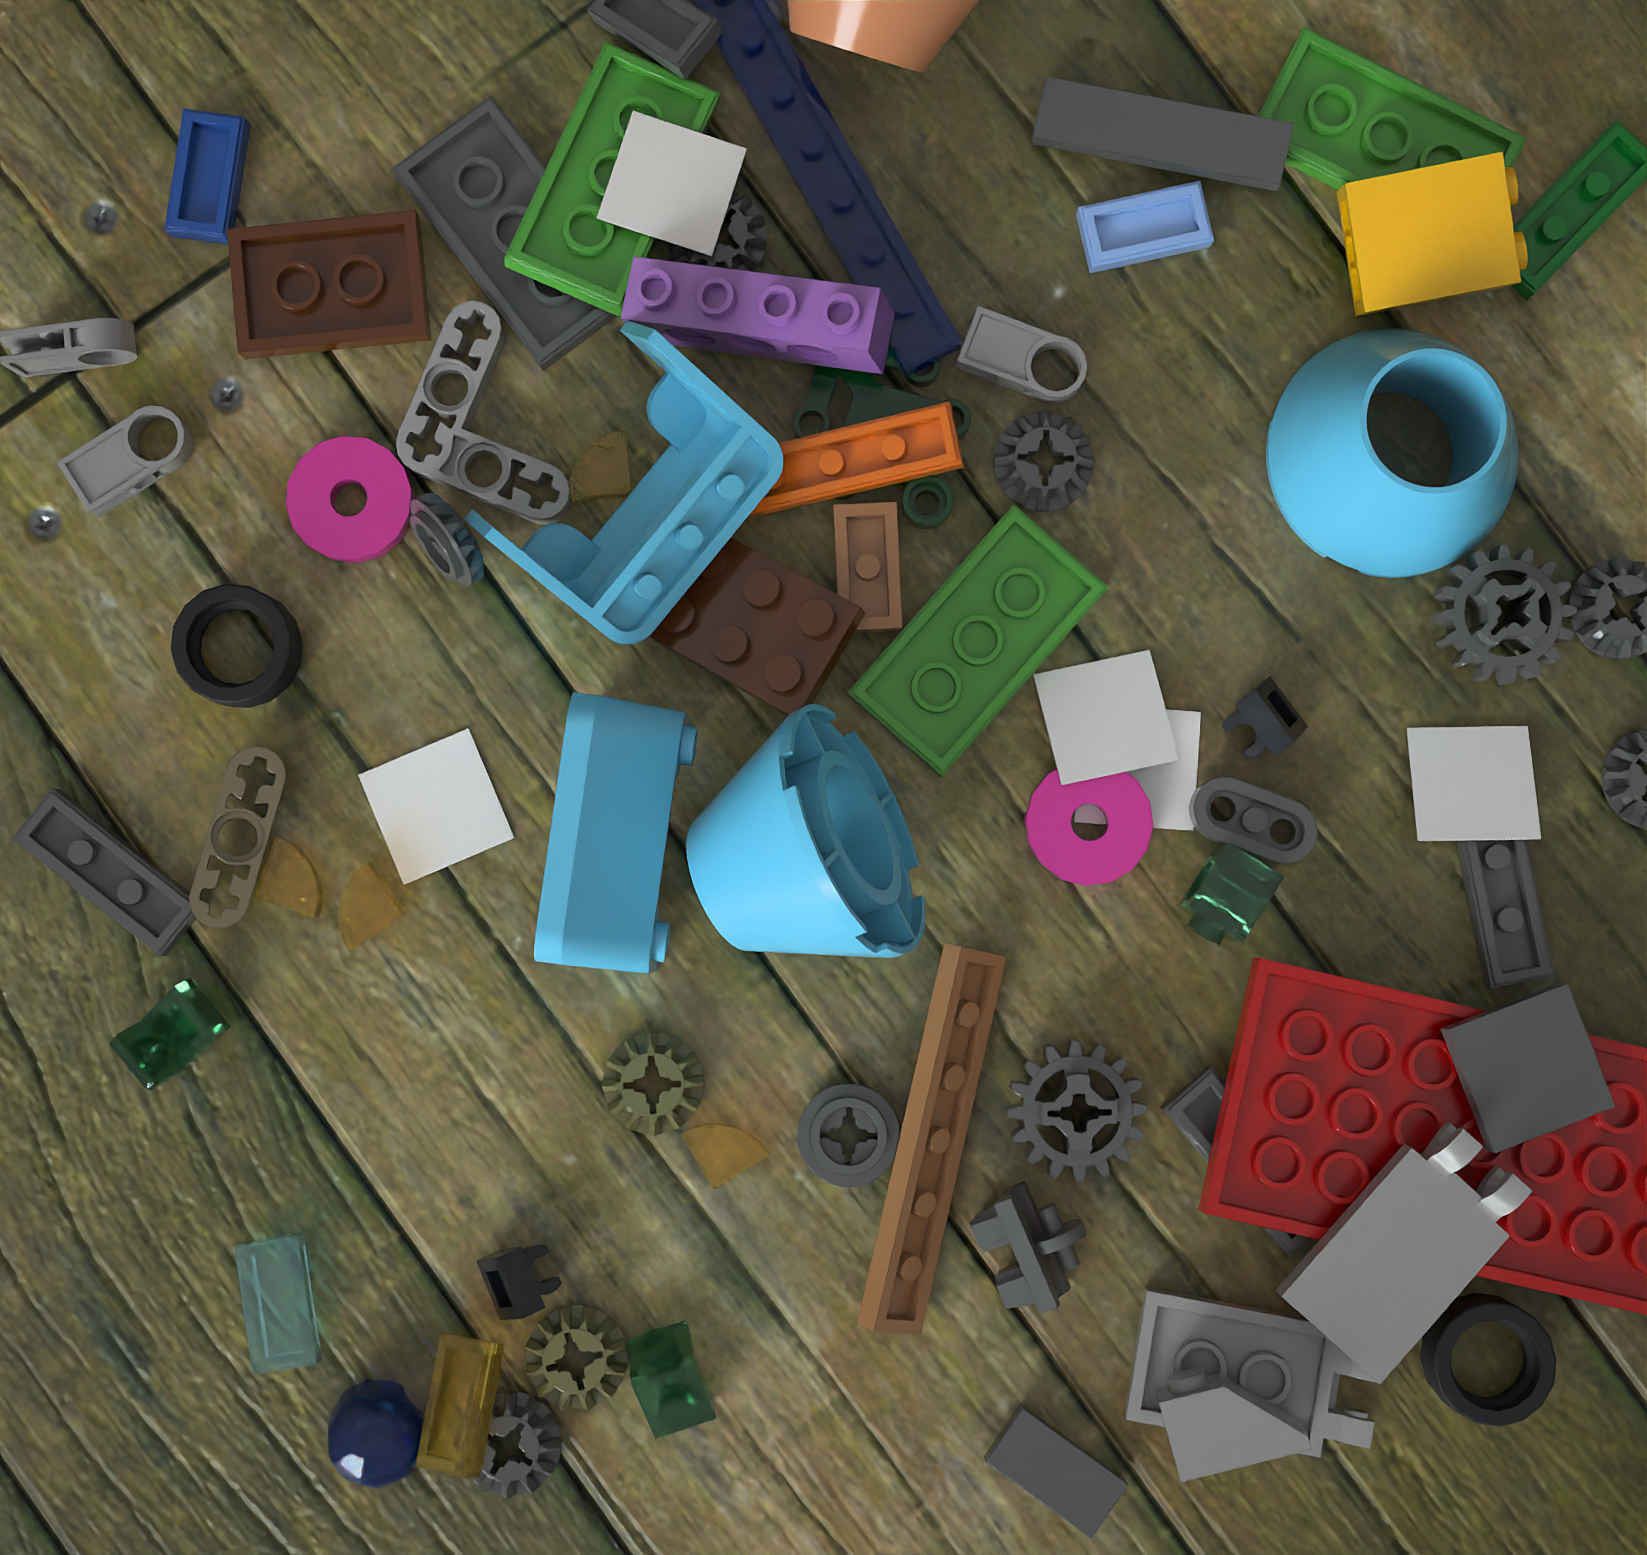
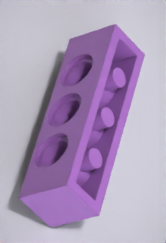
M633 257L621 320L624 323L628 320L655 329L673 346L883 374L895 311L882 289L878 287Z

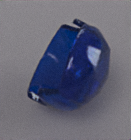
M367 1379L345 1390L331 1409L328 1422V1455L337 1471L347 1481L376 1489L387 1487L409 1477L423 1458L427 1441L424 1414L422 1410L418 1409L411 1402L401 1384L390 1380Z

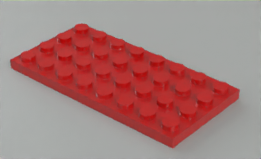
M1253 957L1198 1210L1213 1216L1320 1240L1403 1144L1412 1147L1421 1155L1446 1122H1449L1456 1129L1459 1127L1463 1128L1483 1146L1467 1165L1455 1171L1472 1189L1476 1191L1487 1173L1496 1165L1505 1173L1508 1171L1513 1173L1533 1191L1517 1209L1495 1222L1510 1237L1475 1276L1647 1315V1048L1587 1034L1615 1107L1498 1153H1492L1486 1150L1440 1029L1486 1010Z

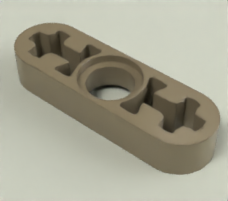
M253 746L242 749L232 757L224 776L189 894V904L194 916L201 923L209 927L226 928L236 924L247 912L286 779V771L282 760L276 753L267 748ZM255 759L267 762L266 773L275 776L272 786L261 785L255 800L256 806H268L265 818H261L253 811L245 808H226L229 796H233L242 802L246 790V780L237 777V772L240 767L251 768ZM233 819L248 821L257 832L258 840L256 846L251 852L243 856H233L226 853L218 842L220 829L225 823ZM211 857H215L222 863L233 867L250 866L249 875L246 880L233 874L230 894L239 898V904L236 910L231 908L224 909L221 918L210 916V905L200 900L203 889L214 890L220 878L221 870H207Z

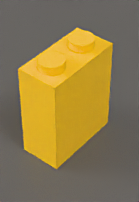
M1503 152L1345 183L1337 191L1356 317L1507 288L1521 282L1520 270H1525L1528 263L1527 246L1523 233L1521 231L1514 232L1510 206H1515L1518 203V182L1514 168L1512 166L1505 168Z

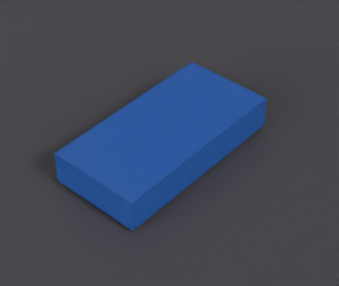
M183 109L164 229L171 237L228 245L227 229L235 228L251 127V124L245 117Z

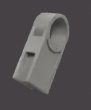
M978 306L957 359L955 369L1035 398L1041 403L1055 405L1064 403L1076 395L1086 377L1087 361L1085 353L1080 346L1071 339L1055 335ZM1043 351H1062L1070 356L1076 365V382L1064 390H1047L1034 379L1031 370L1032 360Z
M93 318L0 331V342L10 349L12 355L0 356V364L22 377L128 364L138 358L133 323L117 318Z
M145 406L56 463L87 512H94L96 517L100 518L167 474L180 469L188 461L192 453L193 435L189 426L171 410L162 406ZM157 419L172 420L178 431L174 450L166 458L158 461H148L142 458L138 449V437L142 429L149 422Z

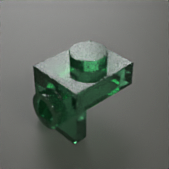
M189 978L174 986L140 1022L118 1033L110 1041V1046L144 1088L151 1091L189 1069L231 1026L192 978Z
M681 1321L663 1328H656L627 1341L631 1385L655 1439L716 1419L714 1400L695 1357L692 1334L687 1322Z

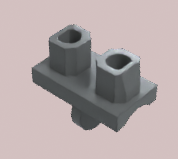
M1024 1181L1008 1187L995 1203L979 1212L970 1221V1226L979 1247L984 1252L1010 1243L1018 1261L1014 1265L1000 1269L995 1275L996 1287L1004 1306L1008 1309L1036 1303L1041 1314L1058 1308L1060 1305L1058 1298L1070 1290L1071 1286L1064 1271L1071 1270L1080 1265L1072 1244L1087 1235V1230L1081 1219L1063 1223L1055 1203L1048 1204L1037 1210L1028 1186Z

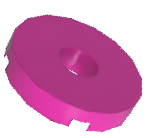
M340 436L318 443L299 459L288 480L286 508L293 529L309 548L332 560L360 564L384 556L402 541L409 528L408 523L412 516L410 502L415 499V492L409 472L389 449L368 438ZM350 484L362 485L367 493V503L364 509L354 516L340 515L335 505L338 492Z
M1056 769L1047 774L1030 795L1024 818L1027 842L1041 865L1060 880L1083 886L1109 883L1133 870L1147 851L1153 830L1150 801L1138 780L1128 772L1061 785L1058 770ZM1083 804H1091L1098 807L1105 816L1106 825L1104 832L1093 841L1081 839L1072 829V815L1077 807Z

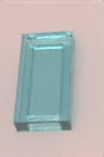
M303 1232L238 1243L234 1246L252 1374L256 1375L317 1365L322 1360Z

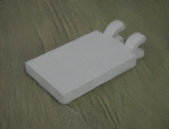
M1446 1122L1421 1155L1412 1147L1403 1144L1275 1290L1379 1385L1510 1237L1495 1222L1517 1209L1533 1192L1513 1173L1509 1171L1505 1173L1496 1165L1487 1173L1477 1190L1472 1189L1455 1171L1467 1165L1483 1146L1463 1128L1459 1127L1456 1129L1449 1122Z
M1145 1286L1125 1407L1126 1420L1165 1427L1156 1388L1168 1386L1166 1379L1170 1375L1189 1369L1202 1368L1205 1369L1206 1376L1220 1373L1301 1421L1308 1435L1312 1450L1299 1454L1321 1458L1324 1438L1371 1449L1375 1422L1367 1418L1368 1413L1365 1410L1335 1406L1340 1374L1371 1382L1376 1381L1304 1316Z

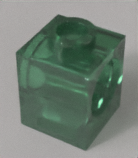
M1218 843L1177 908L1191 916L1186 926L1211 943L1220 946L1224 938L1231 942L1243 943L1284 877L1232 843Z

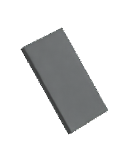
M492 96L485 99L391 169L413 201L543 371L617 317L612 313L505 267L504 257L546 170V166Z

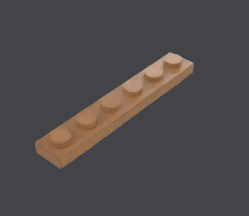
M944 943L857 1321V1324L872 1331L921 1334L1007 958L1005 956Z

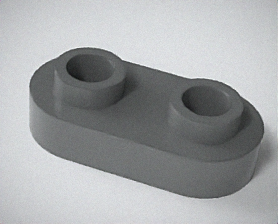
M1218 777L1208 780L1195 790L1190 800V819L1201 835L1272 863H1293L1303 859L1311 852L1317 840L1318 829L1316 820L1307 807L1297 801L1236 778ZM1216 798L1225 799L1231 807L1230 816L1224 822L1216 820L1211 814L1210 807ZM1277 820L1285 822L1290 829V836L1283 844L1276 843L1270 835V828Z

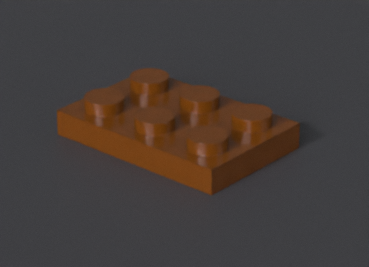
M416 210L227 229L237 349L244 359L431 340L421 224Z
M731 537L648 638L789 716L795 710L813 704L864 617L865 612L860 606Z

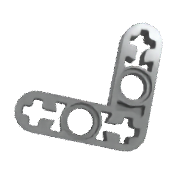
M474 300L462 302L451 310L445 320L399 429L396 440L398 456L409 470L422 478L534 523L546 525L557 522L565 517L571 508L573 500L571 485L563 473L551 464L469 432V428L503 350L506 335L504 325L492 307L484 302ZM480 318L483 319V325L490 336L487 341L477 338L471 347L468 356L474 364H479L477 370L474 371L462 361L448 358V356L453 351L460 358L463 357L468 340L461 332V328L463 325L474 327ZM458 374L467 379V395L457 405H442L435 399V385L445 375ZM429 408L442 419L455 421L450 429L440 421L434 440L442 447V451L438 456L428 454L423 462H419L420 454L412 447V444L416 438L427 440L430 436L434 422L429 416H423L425 410ZM483 454L496 456L502 464L500 478L496 483L488 487L475 486L468 477L470 463L473 459ZM516 466L524 467L518 475L523 482L533 486L541 487L546 479H551V487L559 495L555 503L545 501L540 510L534 509L535 501L531 495L516 487H513L511 500L504 498L514 483Z

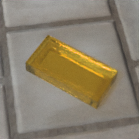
M441 1333L416 1466L462 1478H480L505 1344L458 1334Z

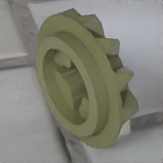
M645 1032L627 1039L616 1048L607 1060L601 1087L609 1112L624 1124L628 1130L656 1136L680 1128L695 1114L702 1101L705 1079L701 1062L688 1044L667 1033ZM650 1056H654L655 1066H658L660 1077L670 1078L671 1081H681V1085H672L671 1089H665L660 1092L659 1101L656 1103V1111H652L651 1101H648L646 1091L636 1090V1087H626V1083L634 1082L635 1079L643 1078L646 1075L647 1066L650 1065Z
M569 1305L552 1311L536 1325L525 1346V1374L530 1377L538 1397L546 1398L556 1404L561 1411L566 1409H585L589 1411L597 1404L612 1397L621 1384L627 1370L628 1348L622 1330L609 1315L591 1306ZM568 1333H571L572 1341L576 1342L581 1352L591 1351V1353L602 1351L601 1354H597L594 1359L586 1363L584 1367L585 1375L582 1379L583 1383H580L579 1376H575L571 1366L561 1368L560 1365L553 1367L551 1365L565 1356L568 1348L567 1342L569 1341Z

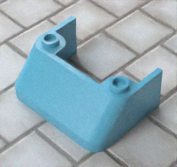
M627 320L620 331L666 372L650 392L646 406L651 426L670 443L665 452L592 540H589L569 524L554 522L540 527L524 546L519 548L473 509L464 518L482 536L606 637L616 643L626 645L641 642L652 634L777 482L783 469L784 460L781 447L776 439L659 332Z
M573 692L566 718L535 933V961L648 974L657 970L658 961L665 962L670 936V923L659 921V908L657 906L675 779L679 775L681 765L693 766L698 727H692V720L686 712L606 696Z

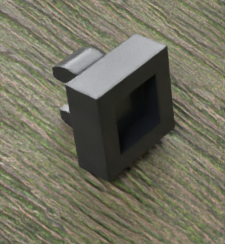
M1271 676L1244 695L1235 704L1238 709L1222 725L1226 733L1239 724H1248L1253 727L1256 732V741L1252 742L1242 752L1246 759L1259 756L1267 747L1273 756L1295 742L1308 727Z
M547 1245L529 1246L524 1249L522 1247L497 1250L476 1260L500 1321L524 1319L546 1308L541 1295L553 1293L562 1284L559 1276L549 1277L538 1282L532 1275V1263L538 1257L549 1253Z

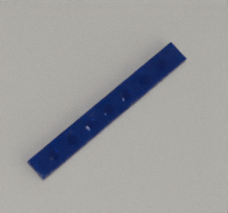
M691 0L692 4L718 19L723 33L715 42L718 50L850 281L854 285L881 288L895 311L888 347L905 377L911 376L960 349L962 341L766 0Z

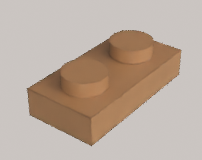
M897 502L833 505L837 595L860 606L865 612L854 633L902 631Z

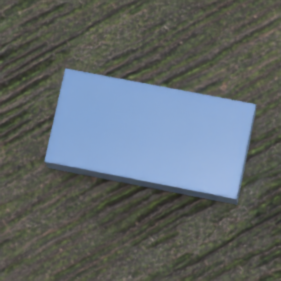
M1200 181L1078 207L1076 212L1089 274L1209 248L1214 242Z

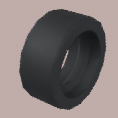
M223 584L203 590L183 607L173 625L170 650L177 673L193 692L224 706L251 708L272 701L290 686L301 666L303 641L297 621L281 602L251 586ZM234 609L249 610L261 616L271 628L275 642L273 658L267 669L254 680L241 684L226 683L213 676L204 665L201 654L202 637L210 622L221 613Z
M1473 1293L1455 1298L1422 1337L1420 1359L1426 1381L1445 1404L1476 1424L1502 1427L1524 1421L1544 1404L1554 1386L1557 1359L1549 1334L1533 1315L1500 1296ZM1482 1321L1500 1322L1511 1328L1521 1340L1524 1350L1522 1369L1515 1382L1501 1394L1491 1397L1476 1396L1463 1389L1455 1379L1451 1367L1452 1350L1460 1335L1473 1324Z

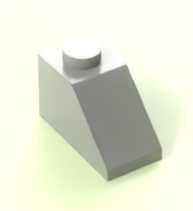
M1189 1369L1170 1375L1166 1379L1168 1386L1156 1388L1159 1406L1181 1482L1312 1450L1308 1435L1301 1421L1220 1373L1206 1376L1205 1369Z

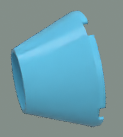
M1389 328L1363 331L1340 339L1319 351L1298 370L1285 387L1273 419L1270 421L1267 433L1266 466L1269 483L1276 503L1289 526L1304 543L1323 558L1328 556L1342 565L1358 570L1359 574L1373 577L1404 578L1422 575L1451 564L1469 553L1485 539L1502 517L1514 490L1518 472L1519 449L1516 426L1510 407L1495 380L1481 364L1459 347L1442 338L1415 330ZM1381 393L1407 395L1423 402L1439 416L1448 431L1453 456L1451 471L1444 487H1425L1407 482L1392 473L1380 461L1371 445L1367 431V409L1372 395Z
M810 704L790 713L691 823L687 833L686 853L692 882L712 924L731 945L740 950L879 958L898 957L914 950L919 944L924 931L925 898L922 895L913 898L908 871L919 866L915 847L897 799L873 755L855 731L843 736L829 722L836 719L835 712L822 705Z

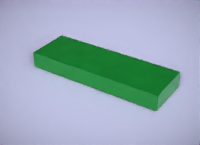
M1618 120L1513 225L1514 232L1521 231L1524 235L1528 263L1525 270H1520L1521 282L1512 285V287L1526 300L1533 296L1647 179V147Z

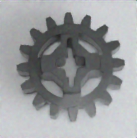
M1507 544L1491 549L1489 558L1480 549L1466 556L1468 568L1458 564L1445 573L1454 587L1443 586L1434 592L1433 597L1439 602L1446 604L1444 611L1430 616V623L1445 625L1447 634L1435 643L1438 648H1445L1451 645L1456 648L1458 652L1451 662V666L1455 669L1465 666L1470 662L1475 664L1473 669V680L1480 682L1488 679L1494 670L1499 685L1515 682L1517 671L1525 680L1541 674L1539 662L1550 665L1562 658L1558 650L1553 646V643H1564L1573 639L1574 633L1568 628L1561 626L1562 619L1577 614V607L1562 605L1559 597L1565 594L1571 588L1569 581L1557 584L1551 582L1549 577L1556 567L1552 560L1537 568L1533 566V549L1526 548L1518 552L1513 559H1511V553ZM1501 574L1514 577L1517 580L1512 585L1502 586L1496 579L1487 580L1484 576ZM1515 599L1508 607L1509 612L1504 618L1508 625L1491 631L1497 625V619L1502 613L1499 605ZM1539 606L1541 610V620L1539 615ZM1465 609L1468 611V628L1465 622ZM1498 644H1505L1512 651L1518 649L1521 654L1517 656H1501L1493 654L1489 650Z
M1068 1039L1066 1054L1060 1056L1050 1044H1046L1043 1046V1055L1046 1062L1040 1066L1026 1058L1022 1062L1024 1069L1030 1075L1027 1082L1010 1080L1008 1087L1021 1096L1018 1104L1006 1106L1005 1114L1014 1119H1021L1022 1122L1021 1126L1015 1128L1010 1133L1011 1138L1015 1143L1029 1140L1032 1142V1145L1025 1154V1158L1032 1165L1039 1162L1044 1156L1049 1158L1047 1173L1053 1178L1059 1176L1064 1165L1070 1166V1171L1076 1182H1084L1086 1166L1093 1165L1103 1177L1110 1175L1107 1158L1113 1154L1125 1162H1128L1131 1158L1127 1149L1122 1145L1127 1137L1143 1139L1144 1133L1132 1124L1133 1116L1148 1113V1106L1131 1100L1130 1096L1143 1086L1141 1080L1136 1077L1122 1079L1120 1075L1125 1070L1128 1062L1124 1058L1117 1056L1105 1064L1103 1062L1105 1046L1095 1042L1088 1054L1083 1055L1079 1041ZM1088 1068L1103 1075L1112 1086L1116 1096H1109L1108 1094L1098 1095L1090 1087ZM1060 1071V1083L1048 1096H1036L1042 1084L1054 1073ZM1078 1094L1079 1098L1087 1105L1095 1106L1098 1109H1091L1089 1113L1080 1114L1079 1124L1073 1126L1069 1118L1063 1114L1056 1113L1055 1110H1061V1107L1072 1105L1073 1095ZM1036 1124H1042L1043 1126L1055 1125L1062 1132L1064 1151L1048 1144L1040 1135ZM1105 1124H1115L1107 1138L1092 1148V1138Z

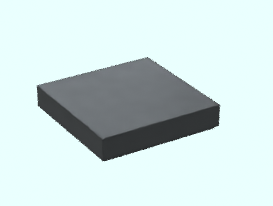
M1567 983L1554 984L1440 1028L1486 1150L1489 1152L1498 1153L1615 1107Z

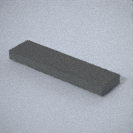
M1046 76L1032 134V144L1278 192L1294 123Z

